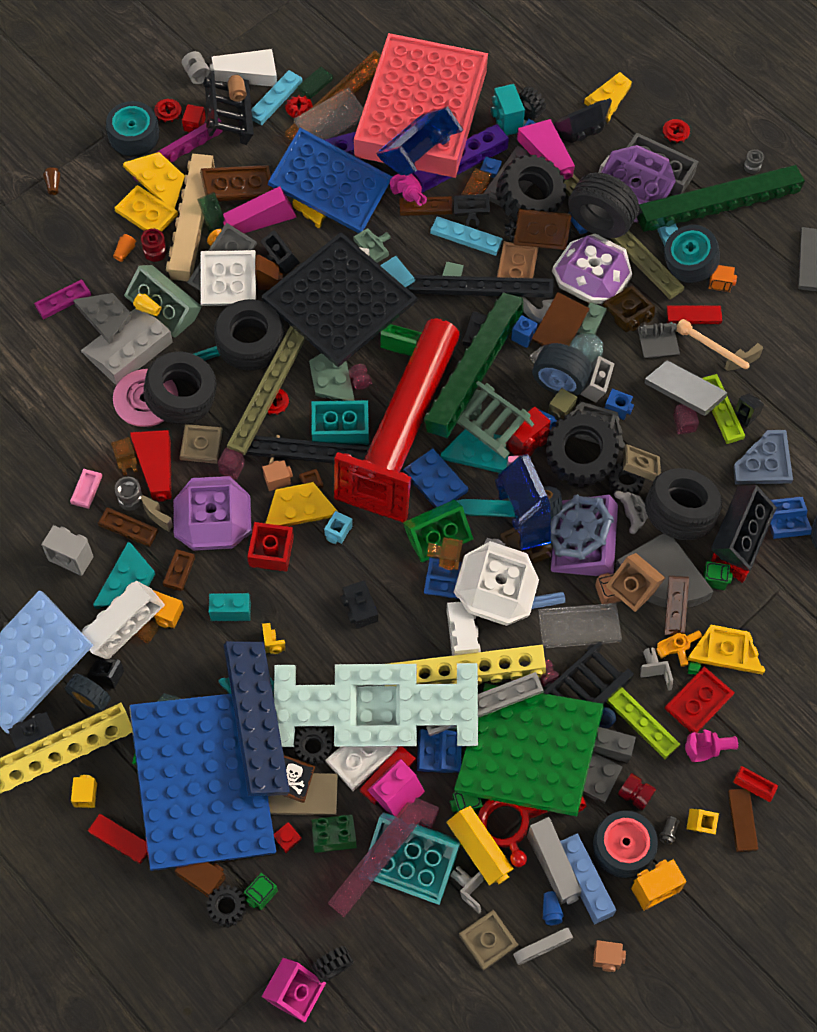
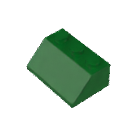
M455 500L403 522L408 539L421 562H425L430 558H434L473 540L463 506Z

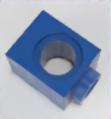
M521 315L513 327L511 340L527 348L537 330V323Z
M612 389L605 404V409L618 412L619 418L625 420L626 415H630L633 410L634 404L631 403L633 396Z

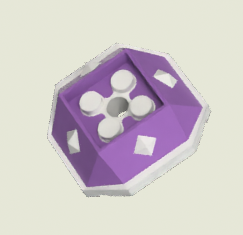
M597 234L570 242L552 269L559 288L588 303L594 304L604 303V301L623 291L632 277L626 249Z

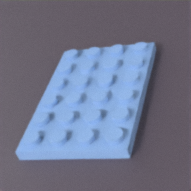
M40 590L0 632V727L7 734H10L8 729L12 728L14 724L22 722L93 646L80 630Z

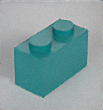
M249 593L209 594V615L211 621H250L251 601Z

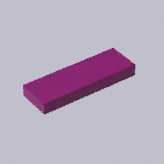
M81 279L35 302L34 306L44 320L73 305L74 299L91 296V292Z

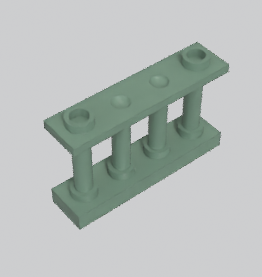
M478 381L476 384L482 392L462 413L457 423L505 459L509 455V452L505 449V443L523 422H526L531 427L534 423L530 420L531 415L526 410L522 409L520 411L494 392L495 389L488 383L484 385ZM487 396L494 399L476 421H469L471 419L470 416ZM499 404L504 406L505 410L488 430H481L482 424ZM511 413L518 416L500 438L496 440L493 438V434Z

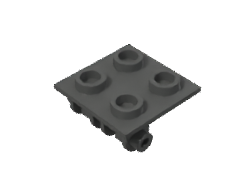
M676 323L643 324V326L638 327L644 358L680 355L675 330H677Z

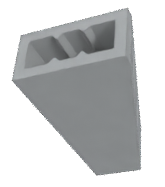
M548 817L530 825L527 838L554 892H556L560 904L567 902L569 905L576 902L582 890L550 818Z

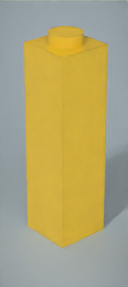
M471 806L459 811L446 822L489 886L495 882L501 884L509 878L507 874L514 868Z

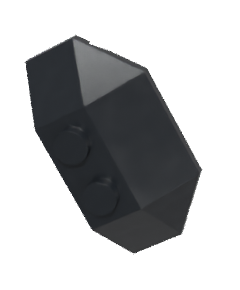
M609 98L598 101L570 113L556 122H552L561 140L573 143L582 141L592 134L600 133L604 129L611 111L612 100Z

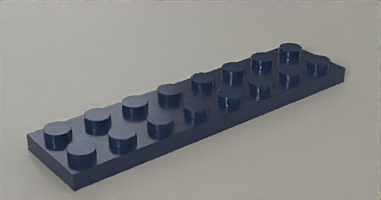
M226 641L224 651L248 796L288 795L290 789L264 642Z

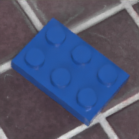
M431 449L403 469L405 474L411 476V482L434 508L452 500H457L468 492V487L434 449Z

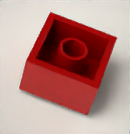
M536 407L528 411L531 415L530 420L534 425L531 427L526 422H523L505 443L506 448L515 456H527L528 458L538 446L542 447L547 442L551 421Z
M254 522L247 556L249 567L287 572L294 539L293 527Z

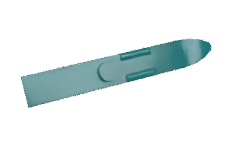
M456 500L463 506L465 515L523 517L519 501Z

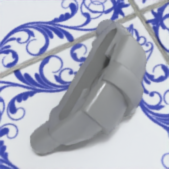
M616 491L614 496L621 499V502L624 504L625 515L631 522L629 532L635 534L644 525L646 519H648L645 503L640 496L630 492Z

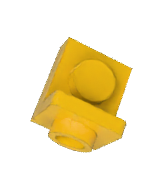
M270 623L262 624L266 653L279 654L285 651V640L276 641L275 629L271 630Z

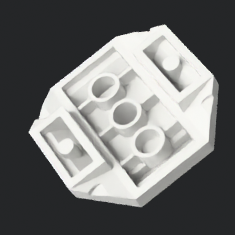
M489 541L464 556L454 594L460 599L468 613L507 626L530 615L539 579L527 553ZM495 579L501 580L503 584H498Z

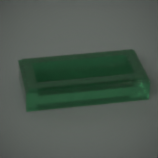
M320 67L298 86V90L311 99L333 80V75Z
M212 192L198 198L197 200L209 232L223 228L225 219L215 193Z

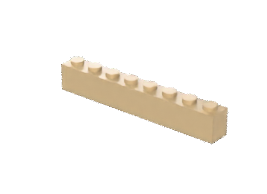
M192 154L191 161H188L187 169L189 173L185 175L184 183L186 187L182 189L181 197L183 201L179 203L178 209L180 216L176 218L175 226L177 230L173 232L172 241L174 244L173 247H170L169 251L171 259L167 261L166 272H169L171 280L188 281L194 271L207 207L200 170L201 168L215 167L214 159L211 155Z

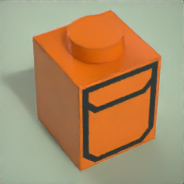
M718 265L716 271L710 276L709 289L730 292L732 285H736L737 275H734L735 267Z

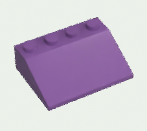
M610 495L590 497L602 498L608 512L614 517V522L611 523L606 538V545H602L583 560L567 556L558 557L555 555L553 548L552 572L600 576L605 573L614 574L618 504ZM569 500L562 501V505L568 502ZM582 504V509H590L592 505ZM598 511L595 515L597 519H600L602 515ZM559 519L556 530L560 529L563 520ZM582 524L579 525L576 528L577 531H579V529L583 528L584 526H582ZM563 537L557 538L561 545L564 542ZM588 541V542L586 543L587 545H586L585 547H587L588 545H590V544L593 543L594 541H592V542H591V541ZM570 546L569 549L577 550L578 547Z

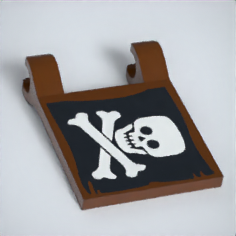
M284 755L290 793L282 796L304 803L315 766Z

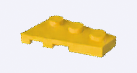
M619 72L586 97L584 104L589 106L598 101L611 98V111L606 121L608 123L612 114L617 110L619 103L630 89L632 81Z

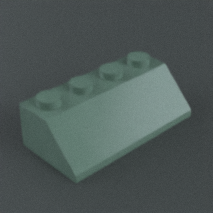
M153 265L139 266L124 294L132 303L139 293L146 294L161 306L160 314L158 316H151L163 323L171 331L172 337H177L190 326L202 308L199 303Z

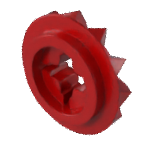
M292 96L285 105L288 115L298 119L307 117L313 110L311 99H307L306 96ZM298 103L301 104L300 110L297 108Z
M164 99L156 104L154 113L159 121L163 120L166 123L167 121L173 122L174 119H179L182 109L176 100ZM166 108L169 109L170 114L166 112Z
M672 119L664 124L662 133L670 142H684L689 137L690 128L686 122ZM679 128V133L674 134L673 132Z
M279 389L275 400L278 401L277 405L271 404L268 410L269 415H278L282 411L285 412V409L289 406V397L284 390Z

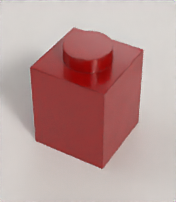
M187 105L182 118L184 131L190 133L204 124L206 119L204 107Z

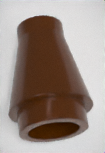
M53 167L45 169L43 173L49 195L58 194L61 176L59 170Z

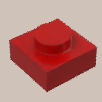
M289 822L274 834V840L285 853L302 840V837Z

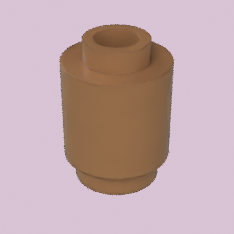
M239 75L231 76L227 82L229 97L233 101L240 102L247 95L244 80Z

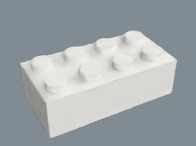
M138 581L129 584L125 589L126 591L121 596L113 599L111 605L106 610L101 611L94 622L83 628L82 634L93 644L90 649L92 654L110 659L165 606L163 601L150 587Z

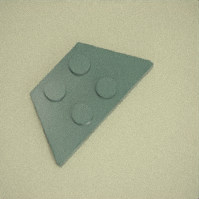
M322 353L309 361L315 396L327 397L334 401H355L346 361L337 367Z

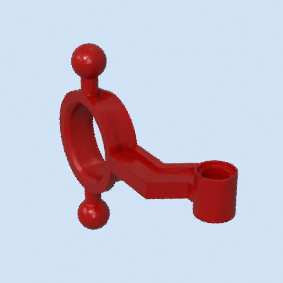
M583 796L581 799L578 812L582 811L587 806ZM488 800L481 807L478 818L486 829L488 817L499 807L510 806L521 813L522 823L515 835L506 839H499L493 836L492 838L498 847H510L512 852L510 861L515 867L524 866L527 862V856L523 851L519 850L517 844L525 837L529 827V820L549 811Z

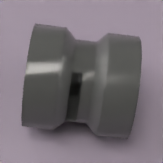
M754 149L748 152L744 163L746 172L756 174L761 170L764 160V154L761 151Z

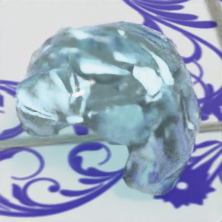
M592 333L577 335L570 344L571 347L583 353L591 363L598 356L602 357L604 351L603 342Z

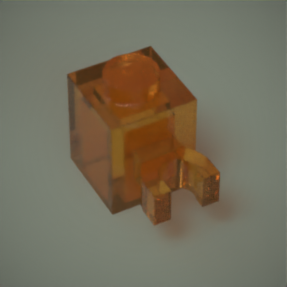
M130 438L111 442L118 467L122 469L123 475H127L126 469L129 467L133 468L134 473L138 472L135 465L137 461Z
M444 537L442 546L429 543L427 556L440 557L439 567H443L446 570H458L463 540Z

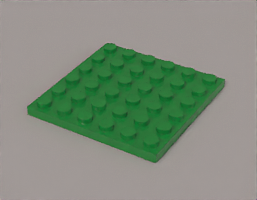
M485 683L483 692L498 686ZM541 693L479 717L478 746L466 747L454 789L455 792L577 816L602 717L603 704Z

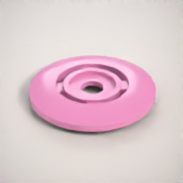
M148 369L136 370L127 374L118 382L113 393V404L119 417L125 422L138 427H150L164 422V420L149 411L150 408H148L146 402L140 400V396L144 394L143 388ZM173 380L163 384L168 392L178 396L177 387Z

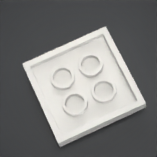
M255 250L201 251V306H225L246 299L256 300Z

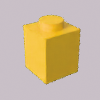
M90 775L73 777L71 796L73 806L95 808L97 792L95 778H92Z
M690 809L687 829L716 834L719 813Z

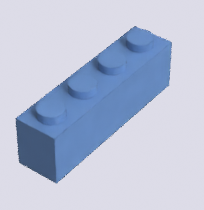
M578 833L560 841L582 890L580 897L594 925L612 917L616 912V908Z

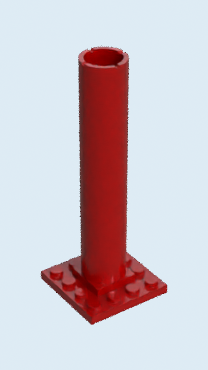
M438 318L427 321L364 460L337 452L334 464L335 500L400 522L407 520L411 476L400 472L458 342L460 334L452 323Z

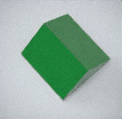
M390 324L381 331V348L412 356L422 332Z

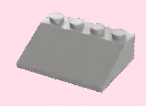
M136 308L131 311L132 319L128 324L124 325L120 333L117 332L113 336L112 343L109 344L100 335L81 350L116 386L123 377L140 369L173 343L171 331L163 323L148 313L136 310Z

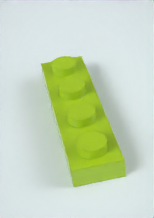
M717 374L702 378L724 390ZM726 397L712 409V413L726 443L729 444L743 440L745 434L728 397Z
M623 688L619 689L608 699L607 703L664 759L680 746V743Z

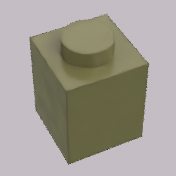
M561 388L550 402L548 413L555 416V419L563 420L565 415L569 414L575 407L577 396Z

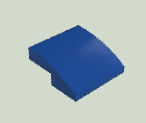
M803 497L771 500L777 507L769 525L773 539L811 535L812 529L807 518L808 510Z
M430 558L424 594L459 599L454 594V589L462 562Z
M419 730L417 771L460 772L462 746H457V731L445 730L430 736L428 730Z

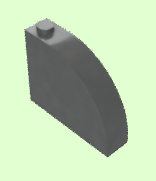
M666 534L659 535L621 557L616 562L615 572L628 556L637 553L662 574L665 580L647 600L661 607H666L669 576L689 577L687 608L708 601L714 592L676 540Z

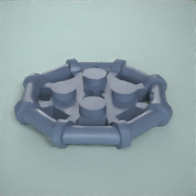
M577 494L562 505L563 507L559 514L552 516L549 528L545 534V537L549 539L555 550V555L583 560L602 545H606V538L611 523L614 522V517L608 512L602 498L582 497ZM582 504L592 505L590 509H582ZM598 511L602 515L600 519H597L595 515ZM559 519L563 520L560 529L556 530ZM582 524V526L584 527L580 528L579 531H577L576 528ZM562 536L564 542L560 545L557 538ZM588 541H594L593 543L585 547ZM570 546L578 547L577 550H573V549H569V548H570Z

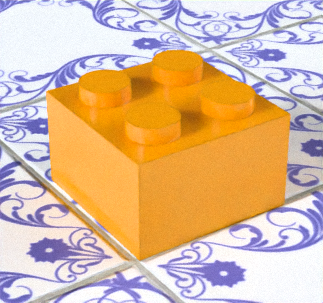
M674 859L669 862L663 860L656 864V868L650 872L646 869L637 874L638 878L634 880L631 889L644 911L679 893L687 881Z

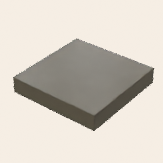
M185 424L180 460L217 464L223 429L221 427Z
M626 444L623 448V470L654 481L661 473L660 457Z
M494 910L459 933L460 938L483 971L518 947V943Z

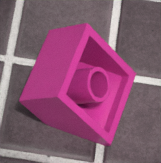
M402 759L395 762L367 790L390 815L398 818L425 792L416 774Z
M282 958L262 997L282 1011L306 1022L326 983H321L316 975L298 962Z

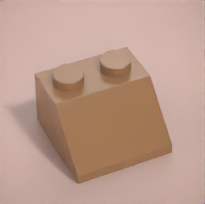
M635 553L624 560L605 587L636 612L656 592L665 580V577Z

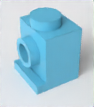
M335 511L324 529L326 539L333 544L337 542L342 544L353 527L352 518Z

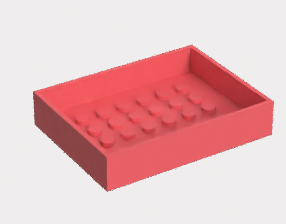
M388 33L354 137V156L456 178L487 72L488 53Z

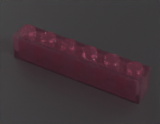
M411 801L407 802L328 904L343 917L348 915L427 814Z

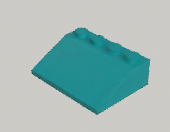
M383 812L379 817L360 876L440 905L461 843L457 838Z

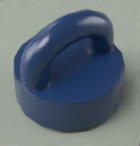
M604 707L599 727L607 729L615 723L616 716L613 710Z

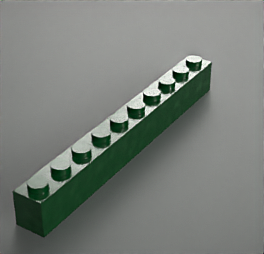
M793 165L639 204V213L636 218L643 232L653 231L660 227H669L673 224L687 222L695 218H703L707 215L719 214L738 207L766 202L769 199L797 194L801 191L805 180L797 166Z
M502 293L501 297L496 300L493 310L489 311L485 323L481 324L477 336L473 337L472 344L465 350L463 359L457 363L455 372L450 375L447 385L442 388L440 396L434 401L431 411L425 415L424 423L428 433L448 438L477 390L478 385L476 383L483 380L513 327L524 311L523 298Z

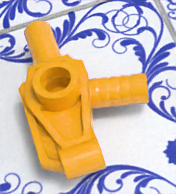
M699 630L687 636L686 634L677 633L660 641L657 644L656 651L660 658L677 653L681 667L687 666L689 663L685 651L690 649L691 642L702 638V634Z

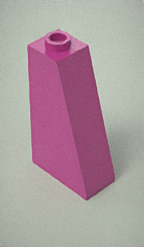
M551 119L518 128L517 140L531 155H537L536 157L538 158L542 156L546 158V161L553 162V166L559 168L561 171L560 175H563L565 180L573 177L575 165Z
M279 186L224 213L226 221L223 224L225 226L228 223L242 233H247L294 219L296 214L287 196Z

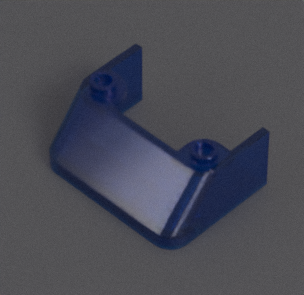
M448 106L420 115L376 154L381 161L398 174L408 176L417 171L414 163L437 144H446L450 140L451 135L462 132L463 128Z
M523 454L500 472L498 479H495L499 499L509 498L515 512V518L512 519L514 529L520 533L521 550L551 543V507L549 498L529 455Z

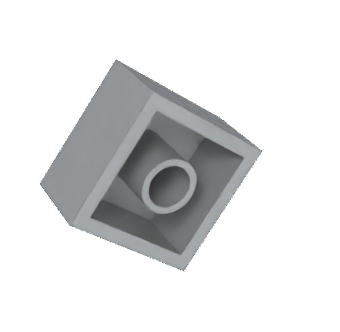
M53 525L41 544L48 561L81 576L94 557L87 538L80 534L76 536L65 527L59 528Z

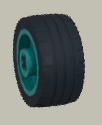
M138 101L124 102L114 107L107 116L106 131L108 139L114 150L126 156H141L150 152L156 146L159 139L158 120L154 111L148 105Z
M688 225L675 230L667 239L664 252L665 260L669 271L676 279L682 282L697 283L706 280L716 271L719 265L720 251L718 242L709 229L700 225Z

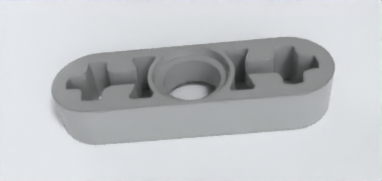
M565 928L515 952L513 956L517 964L521 965L573 939L569 928Z

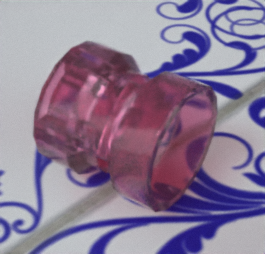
M357 364L349 369V375L354 379L353 384L356 389H364L372 383L371 377L367 374L368 370L365 364Z
M550 660L545 661L546 674L540 677L543 687L549 682L554 683L560 677L558 672L554 671V665Z

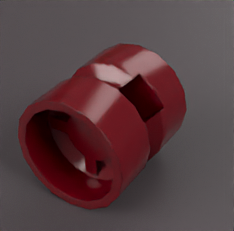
M155 228L144 231L141 235V243L145 258L152 262L161 261L167 254L163 233Z
M631 773L620 789L618 796L626 801L633 800V805L643 811L655 793L656 788L648 783L642 784V779Z

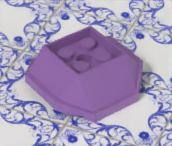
M638 145L612 151L601 172L616 177L628 185L635 193L639 204L667 198L676 182L668 158ZM634 178L640 179L638 182H632Z
M230 476L191 478L174 499V537L193 551L232 549L252 533L250 495ZM209 510H216L214 513H208Z

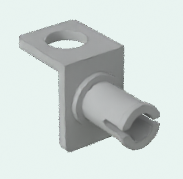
M649 648L645 649L643 654L647 664L641 666L640 677L664 674L668 691L672 690L673 678L668 661L658 662L656 649L651 648L652 653H650Z
M458 866L456 867L457 872L453 870L451 877L463 886L460 890L462 899L480 914V904L470 894L483 882V876L479 871L471 878Z

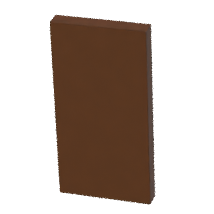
M269 165L201 168L200 170L207 202L255 199L274 189L268 185V181L271 178Z

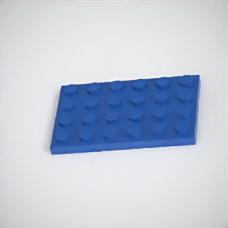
M299 128L268 181V185L274 189L280 186L284 194L360 233L364 231L389 186L392 176L312 133Z

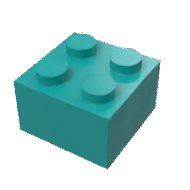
M511 84L494 88L491 114L496 118V124L499 125L507 136L518 133V128L523 127L525 109L515 85Z

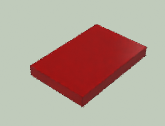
M704 666L664 709L691 733H698L735 692Z

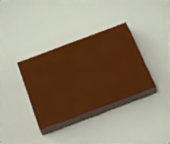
M519 209L513 244L565 250L572 215Z
M557 292L532 340L542 346L551 343H561L570 346L590 308Z

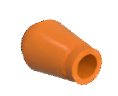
M124 234L119 238L113 257L123 262L136 247V240Z

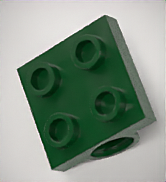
M353 815L311 819L315 853L357 848Z

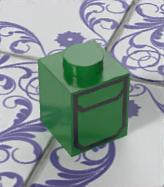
M707 561L703 570V578L711 588L725 590L727 585L732 582L733 573L729 572L730 565Z
M457 792L453 793L452 800H450L453 813H458L469 806L472 807L475 813H478L481 807H483L480 798Z
M260 873L244 891L245 901L253 909L257 907L262 910L278 892L277 886Z

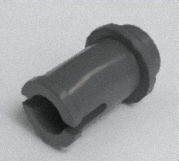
M667 817L663 832L659 835L662 843L671 845L672 842H675V833L680 823L677 818Z

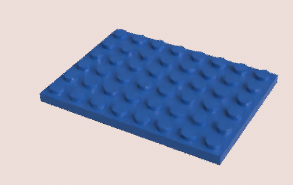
M232 694L130 705L150 871L204 862L212 863L275 854L276 847L268 796H248Z

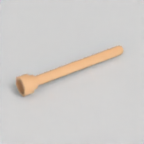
M682 319L677 324L676 332L681 335H690L743 369L749 368L748 362L694 330L690 322Z

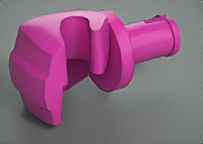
M405 171L391 178L390 188L394 195L402 192L403 198L407 201H415L419 206L426 203L427 197L421 193L422 187L412 173Z
M703 730V733L693 732L689 734L685 745V750L692 762H701L712 757H718L721 750L737 749L738 740L736 736L719 738L715 732L711 733L709 730Z

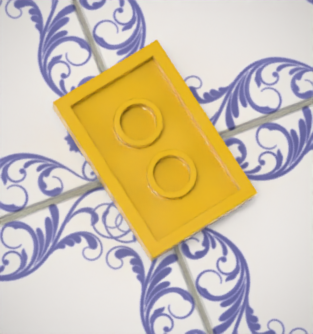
M138 185L115 207L116 213L144 231L155 228L162 232L178 216L177 210Z

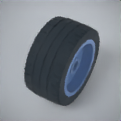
M551 343L545 345L540 351L534 363L532 374L539 385L552 393L557 394L563 388L578 396L588 382L592 366L589 359L577 349L561 343Z

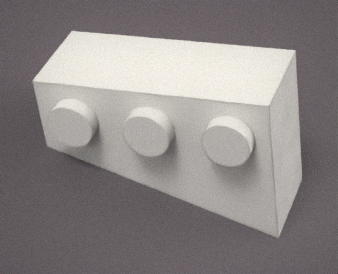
M462 602L447 603L452 656L481 652L480 644L477 641L478 626H475L474 623L476 615L468 613Z

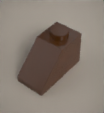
M256 255L257 289L269 290L283 279V273H280L279 265L261 255Z
M208 862L177 867L175 870L176 875L208 898L210 894H213V890L215 888L218 890L219 886L226 879L223 873L224 869L216 863L211 865Z

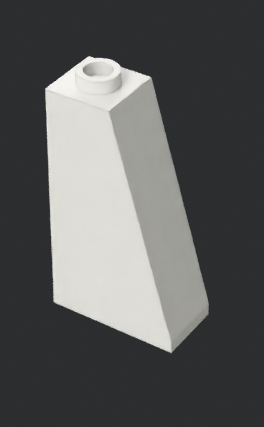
M272 49L213 56V64H209L210 70L214 71L215 81L228 82L231 76L239 75L242 79L249 80L251 85L273 87L277 83Z

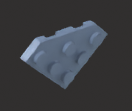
M767 430L762 438L734 464L735 484L792 483L793 476L786 430Z

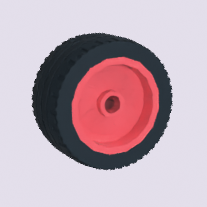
M623 810L607 816L599 824L593 839V850L597 862L606 872L621 878L634 877L643 870H646L654 860L658 848L657 834L650 821L643 815L633 811Z

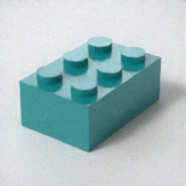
M312 401V441L346 445L369 444L368 401Z

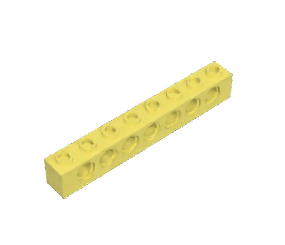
M543 645L389 663L417 664V684H457V663L478 664V685L486 681L498 683L502 679L516 680L534 672L537 673L538 677L546 674ZM522 661H528L530 663L526 667L520 665ZM507 663L510 666L507 669H502L500 665ZM482 666L490 667V669L485 672L480 670ZM442 671L450 672L447 676L440 675ZM423 673L430 674L426 679L420 678Z
M122 703L1 757L0 793L9 791L19 784L31 781L43 773H48L60 765L67 764L73 759L87 755L101 746H106L110 742L132 733V725Z

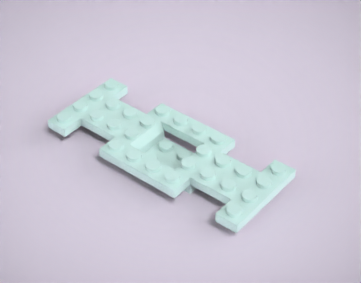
M457 663V684H417V664L335 665V685H296L295 665H275L274 703L282 747H295V727L334 726L335 747H417V726H457V746H478L477 663ZM363 685H396V686H363Z

